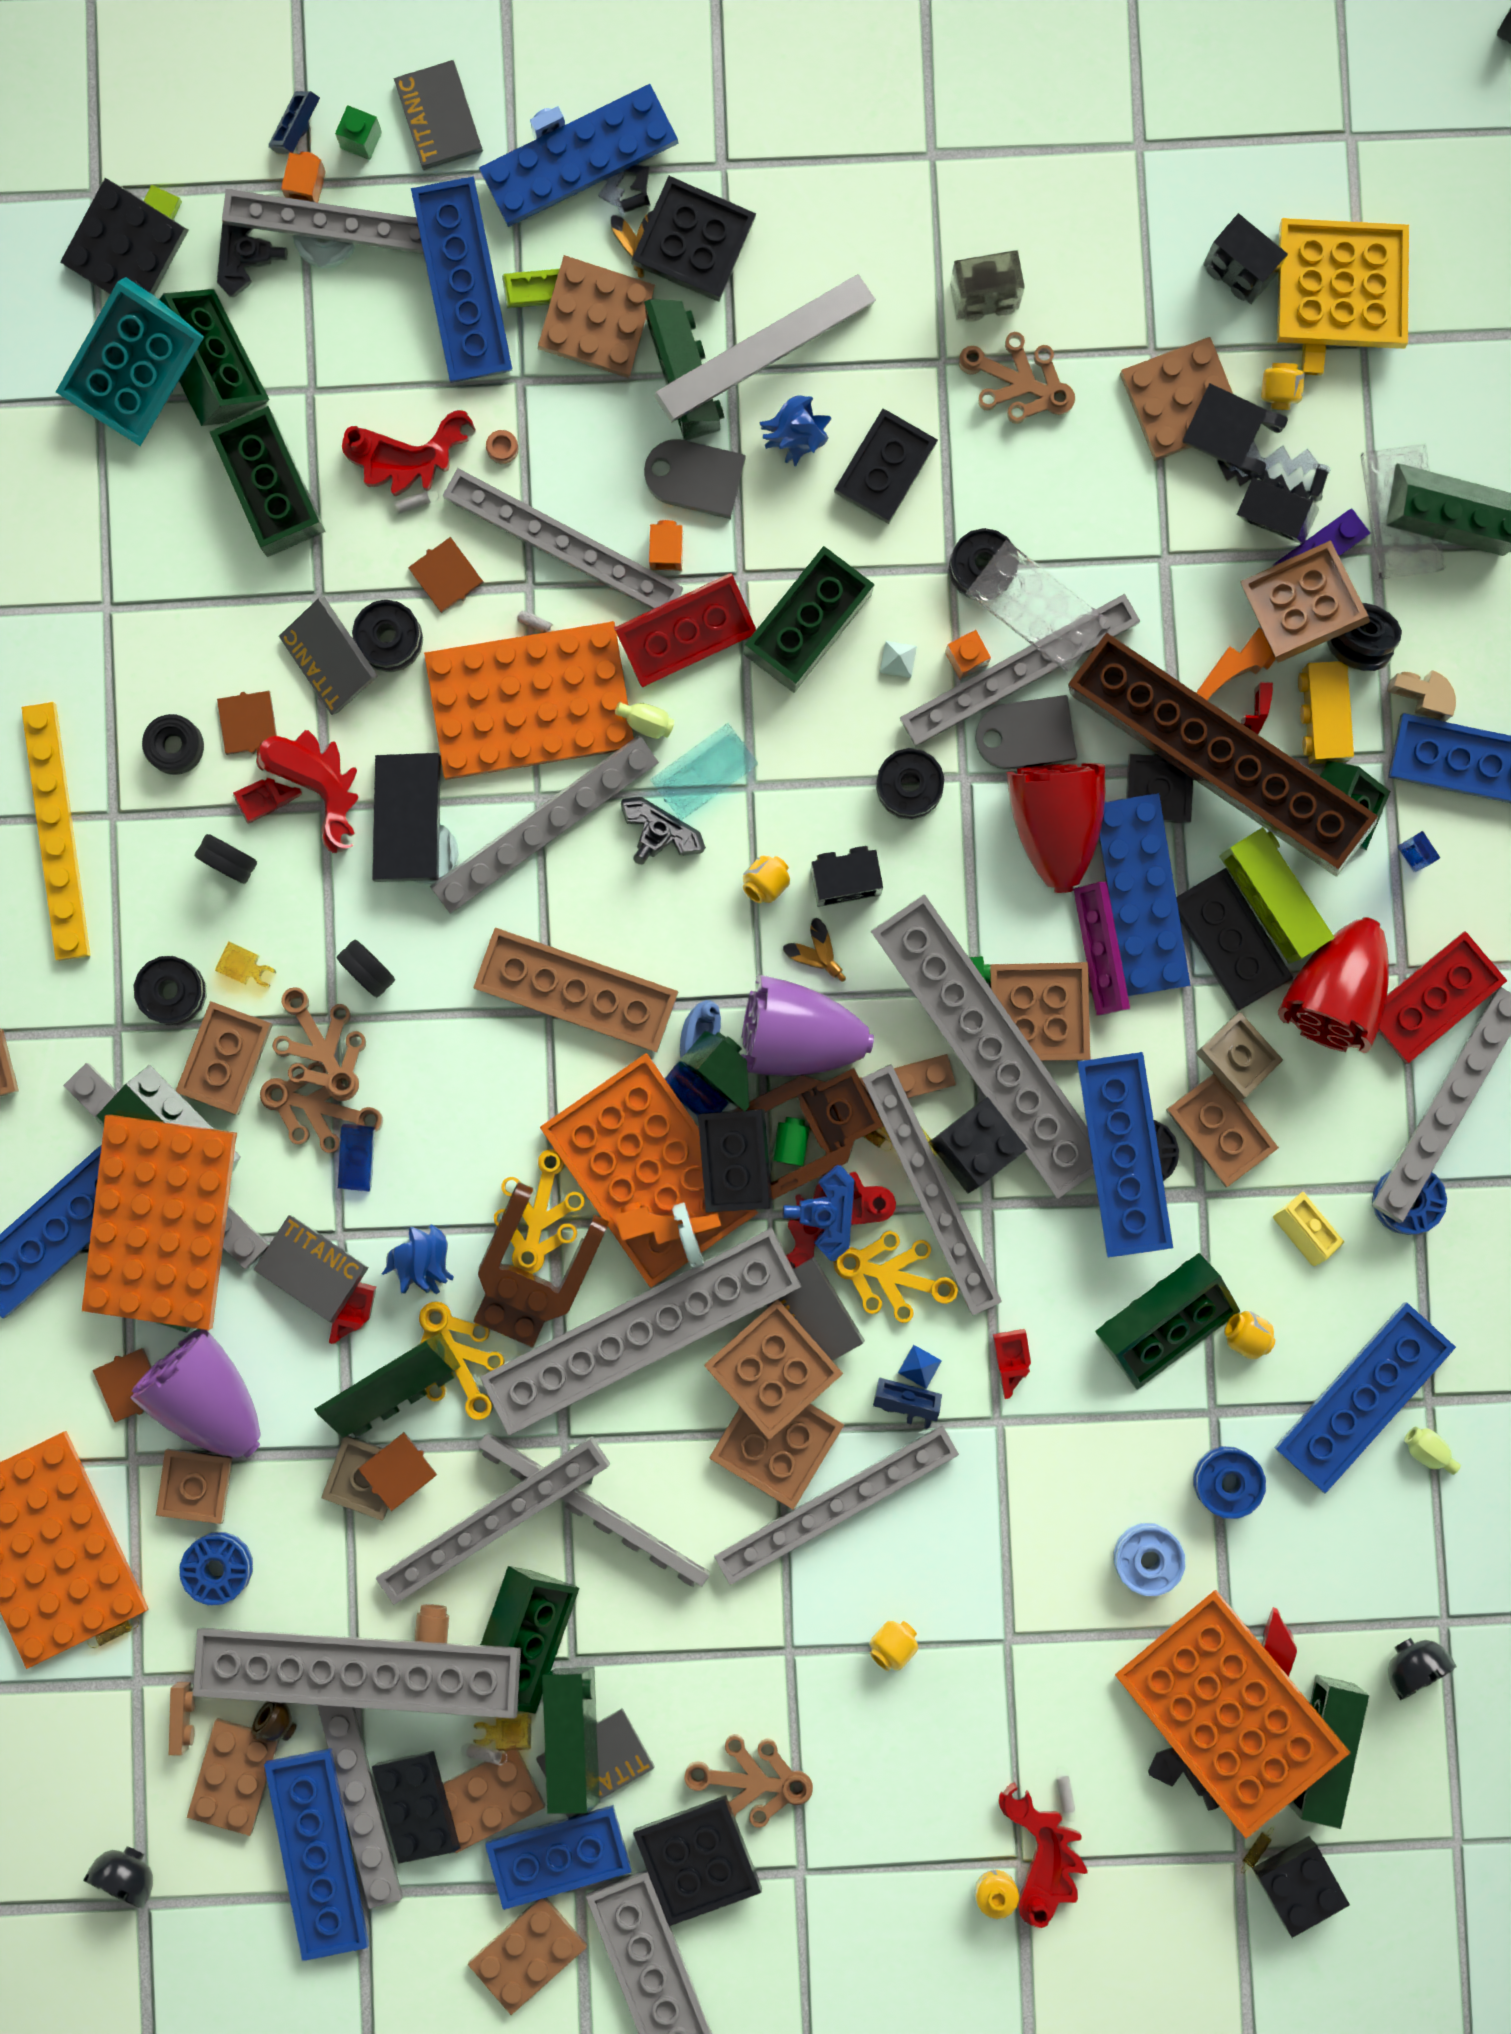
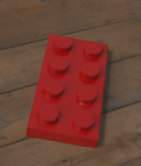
M731 573L614 627L642 688L745 640L756 631L744 599Z
M1464 931L1387 994L1386 1005L1378 1032L1404 1063L1408 1064L1508 980L1470 935Z

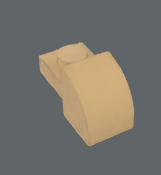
M1432 670L1424 676L1423 680H1420L1421 676L1418 674L1401 672V674L1397 673L1390 679L1387 692L1417 700L1414 713L1444 722L1453 717L1456 708L1455 691L1448 679L1442 674Z

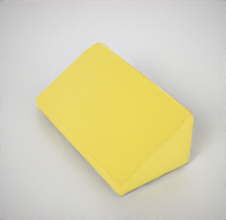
M1304 1192L1299 1193L1273 1215L1276 1223L1312 1266L1326 1261L1344 1243V1240Z

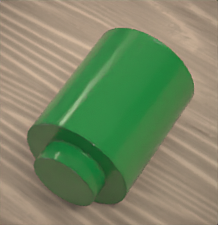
M786 1117L785 1123L778 1122L771 1161L804 1166L810 1127L804 1126L805 1120Z

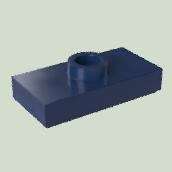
M312 91L294 92L268 144L271 150L282 154L294 152L300 138L309 128V120L320 97Z

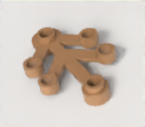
M1019 332L1009 333L1005 340V348L1011 353L1017 371L986 358L982 349L977 346H968L962 350L959 357V366L964 373L973 375L983 371L1011 384L998 390L990 388L982 390L978 398V404L983 410H992L999 403L1027 393L1040 398L1025 405L1022 402L1012 403L1007 411V417L1010 422L1019 424L1026 417L1046 410L1052 414L1062 415L1072 409L1075 403V393L1068 384L1060 382L1052 362L1054 351L1050 346L1041 345L1034 353V362L1042 368L1047 385L1035 380L1023 349L1025 338ZM1013 338L1018 339L1021 345L1012 347L1009 344V340ZM1046 352L1049 355V359L1041 360L1038 354ZM973 353L977 355L978 360L970 362L966 356ZM1061 393L1065 396V400L1057 402L1054 399V395ZM985 395H990L993 397L994 402L986 404L982 398ZM1014 408L1022 410L1023 415L1015 417L1011 411Z
M297 987L287 989L282 995V1005L287 1013L296 1015L313 1046L291 1041L287 1036H278L273 1041V1050L280 1057L294 1055L321 1062L329 1073L307 1070L305 1065L295 1063L288 1070L290 1080L295 1084L307 1082L327 1088L329 1095L333 1099L338 1101L350 1100L357 1094L359 1089V1080L353 1072L359 1052L363 1051L366 1047L364 1035L358 1031H353L347 1035L346 1045L348 1048L340 1068L334 1056L343 1026L351 1018L348 1007L344 1004H336L331 1008V1022L324 1040L307 1010L309 998L306 993ZM295 998L302 1000V1004L298 1008L291 1007V1001ZM338 1010H345L346 1016L343 1019L338 1020L335 1018V1013ZM360 1037L362 1043L358 1047H353L350 1045L352 1038ZM282 1041L289 1043V1047L285 1051L277 1049L278 1044ZM296 1069H303L304 1075L300 1079L293 1078V1072ZM342 1080H346L349 1082L348 1088L343 1091L338 1090L337 1084Z
M313 1062L307 1068V1070H312L315 1066H320L323 1071L322 1073L328 1074L324 1064L319 1062ZM304 1072L298 1074L297 1076H295V1077H293V1078H295V1079H300V1078H302L303 1075H304ZM274 1078L266 1081L260 1090L262 1104L270 1110L279 1112L289 1130V1139L295 1144L306 1143L309 1140L310 1132L307 1127L299 1124L291 1106L304 1110L320 1138L321 1149L327 1153L338 1151L341 1146V1140L336 1134H332L322 1114L356 1123L358 1129L365 1133H375L383 1125V1116L376 1108L365 1107L359 1111L326 1102V1100L331 1098L326 1087H322L308 1096H304L294 1092L308 1084L307 1082L295 1084L291 1080L284 1081ZM343 1080L337 1084L338 1090L343 1091L348 1088L343 1084ZM275 1089L282 1091V1098L278 1101L272 1098V1092ZM369 1114H373L376 1117V1123L371 1127L365 1123V1118ZM301 1128L305 1136L302 1140L297 1141L294 1138V1132L296 1129ZM329 1137H333L336 1141L333 1149H327L325 1146V1141Z
M732 1734L726 1739L725 1750L729 1755L737 1759L747 1774L712 1770L706 1763L701 1761L690 1763L685 1770V1783L690 1789L695 1791H701L709 1784L745 1788V1790L729 1801L735 1818L739 1811L765 1791L778 1793L764 1806L756 1805L750 1810V1822L758 1828L767 1825L769 1818L788 1803L801 1805L807 1802L813 1792V1784L810 1777L802 1771H792L778 1753L776 1742L770 1738L760 1741L758 1744V1755L761 1759L770 1762L780 1778L767 1777L746 1750L744 1739L738 1734ZM738 1740L741 1743V1748L737 1751L731 1750L729 1748L730 1741ZM763 1745H772L774 1748L773 1753L765 1755L761 1751ZM695 1769H701L704 1772V1777L696 1780L692 1777V1772ZM793 1782H800L803 1788L800 1792H793L790 1789V1785ZM762 1811L766 1817L763 1821L759 1822L753 1818L754 1813Z

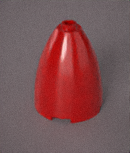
M1062 763L1018 768L1017 774L1007 772L1009 800L1013 819L1031 864L1046 886L1054 888V893L1072 892L1073 886L1079 885L1084 877L1100 836L1106 793L1105 765L1101 763H1081V767H1078L1076 764L1062 765Z
M1368 917L1354 920L1334 934V939L1319 947L1290 985L1278 1009L1280 1020L1287 1024L1291 1021L1301 1030V1036L1324 1047L1345 1053L1350 1047L1359 1048L1358 1051L1363 1054L1369 1052L1381 1024L1389 983L1388 947L1384 931L1380 928V923Z

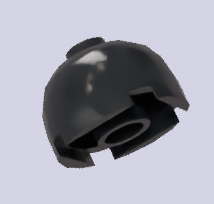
M1409 1638L1394 1647L1397 1654L1390 1660L1387 1671L1389 1682L1399 1700L1402 1701L1417 1693L1416 1690L1427 1687L1457 1668L1448 1652L1438 1643L1430 1640L1414 1643L1412 1638Z
M126 1846L124 1852L110 1850L97 1857L88 1869L83 1881L98 1889L101 1888V1890L124 1902L143 1909L153 1887V1874L151 1868L142 1861L145 1854Z

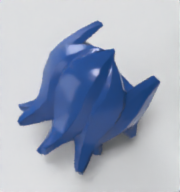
M794 396L782 405L774 418L759 422L760 426H762L761 430L774 432L763 434L762 438L769 440L764 444L765 448H787L785 463L792 459L794 467L797 466L799 459L804 454L809 452L815 453V450L824 446L829 439L824 429L832 418L828 415H813L812 396Z
M432 1224L429 1226L431 1229L429 1235L422 1230L410 1227V1242L398 1245L387 1253L386 1267L382 1275L394 1270L400 1279L401 1294H405L409 1286L415 1283L426 1293H429L431 1290L437 1295L440 1293V1290L435 1280L439 1283H447V1279L452 1281L454 1279V1276L446 1269L448 1241L443 1232Z

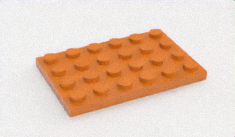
M611 621L424 652L445 780L612 753L633 740V729L628 725L626 718L615 714V709L619 702L628 705L618 639L614 629L616 627L615 622Z
M647 1053L540 1126V1129L603 1219L609 1221V1229L650 1288L689 1262L681 1238L657 1244L655 1234L651 1232L622 1241L615 1215L622 1213L620 1207L639 1202L641 1208L648 1206L650 1213L674 1217L673 1206L684 1202L690 1218L718 1213L722 1226L695 1233L701 1253L758 1214L756 1210L706 1212L699 1127Z
M105 1115L82 1311L204 1330L213 1329L237 1137L236 1132L117 1115Z
M67 1431L0 1462V1613L26 1669L149 1610Z
M1217 1590L1211 1592L1115 1674L1245 1839L1350 1754L1346 1746Z

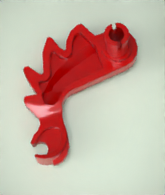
M463 410L449 413L441 421L431 440L421 446H413L364 428H358V426H350L344 432L342 450L351 463L364 468V483L366 486L378 487L387 483L392 478L391 493L396 497L407 491L419 477H422L424 490L429 491L434 480L436 467L443 472L449 470V450L451 447L469 441L467 435L461 434V427L467 424L473 431H476L468 413Z
M304 730L295 741L281 736H271L264 740L257 749L256 764L260 770L264 771L265 769L266 772L312 790L322 797L325 803V818L321 831L322 840L327 850L337 854V852L345 851L354 846L353 844H342L341 836L347 834L351 837L355 834L352 826L346 819V813L359 798L358 794L347 792L356 776L357 769L352 767L345 774H341L340 753L336 742L332 741L328 744L321 754L319 743L309 730Z
M857 1172L849 1173L854 1179L851 1225L881 1222L890 1218L896 1209V1200L893 1193L882 1186L864 1187ZM819 1183L816 1185L813 1199L827 1196ZM801 1194L795 1196L796 1206H799V1202L804 1200ZM789 1220L788 1228L795 1240V1248L786 1256L789 1262H792L797 1267L814 1257V1241L824 1229L800 1224L799 1221Z
M1014 1782L1008 1785L1004 1792H1000L998 1797L1000 1809L1013 1822L1029 1830L1037 1841L1036 1850L1019 1895L1018 1910L1024 1922L1031 1926L1044 1928L1048 1926V1922L1051 1921L1059 1903H1076L1078 1900V1890L1069 1873L1087 1874L1088 1869L1080 1855L1067 1843L1080 1841L1082 1835L1080 1831L1060 1826L1059 1823L1062 1820V1816L1059 1812L1036 1810L1028 1790L1025 1791V1796L1022 1799H1015L1012 1794L1018 1788Z

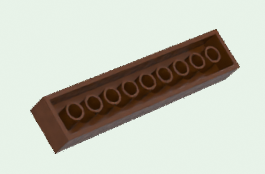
M1107 632L1068 683L1071 696L1336 877L1376 825L1378 815Z

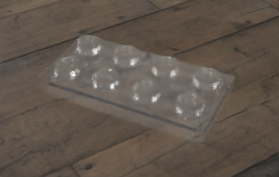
M1426 443L1362 452L1360 459L1379 580L1443 571L1446 567L1441 540L1386 526L1395 465L1400 463L1430 471Z
M1007 540L966 592L969 597L1066 672L1073 668L1109 620Z

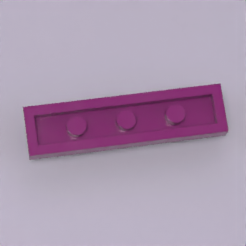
M1097 882L1074 888L1096 1015L1129 1010L1130 1004L1107 882Z

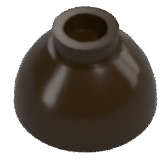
M267 1701L260 1708L251 1728L252 1737L266 1743L275 1742L280 1739L288 1741L296 1730V1723L292 1721V1713L286 1703Z

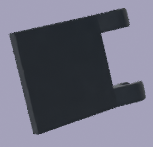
M1209 383L1182 442L1240 469L1252 478L1259 479L1266 469V463L1247 456L1261 424L1275 433H1281L1288 422V418L1283 414L1266 410Z

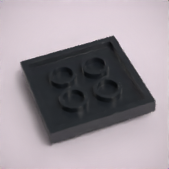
M668 175L632 257L631 264L720 302L757 213Z
M105 177L60 263L111 294L116 283L126 277L154 295L189 229Z
M726 1795L637 1827L633 1831L637 1846L669 1926L762 1893V1885Z

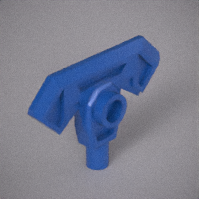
M841 1165L835 1166L818 1182L827 1195L826 1197L803 1200L799 1202V1206L783 1205V1218L798 1219L800 1224L824 1229L814 1243L830 1261L837 1260L850 1247L854 1179Z

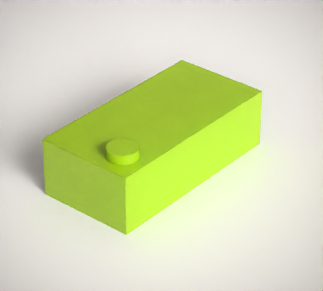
M1264 827L1231 846L1219 855V858L1287 963L1291 964L1304 958L1335 937L1279 852L1280 844L1271 831L1266 832Z

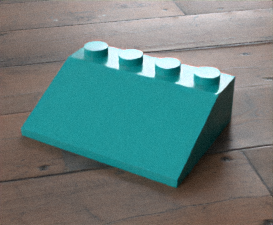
M125 277L116 283L55 393L138 446H141L204 336L154 295Z

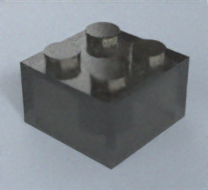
M1018 250L954 261L950 288L956 320L965 319L967 322L982 319L984 315L994 313L997 316H1007L1019 309L1025 285Z

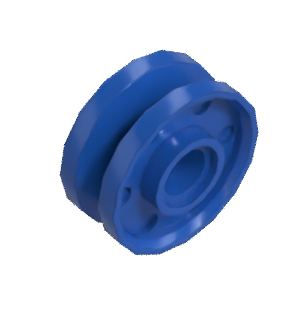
M1392 1170L1380 1177L1373 1190L1372 1203ZM1431 1172L1416 1198L1415 1206L1410 1209L1403 1222L1398 1223L1374 1207L1373 1209L1376 1217L1384 1227L1394 1233L1414 1235L1428 1232L1439 1224L1446 1212L1448 1198L1443 1183L1436 1174Z
M1220 1446L1208 1451L1199 1459L1193 1472V1487L1197 1498L1211 1513L1222 1518L1239 1519L1251 1514L1261 1504L1266 1493V1477L1261 1465L1250 1454L1236 1447ZM1229 1474L1236 1475V1486L1231 1490H1224L1222 1488L1223 1478Z
M211 1532L197 1539L184 1552L179 1565L180 1581L185 1592L195 1601L205 1605H222L235 1599L249 1584L253 1573V1557L248 1546L238 1536L227 1532ZM210 1561H218L223 1565L224 1573L222 1576H216L211 1573L209 1569Z

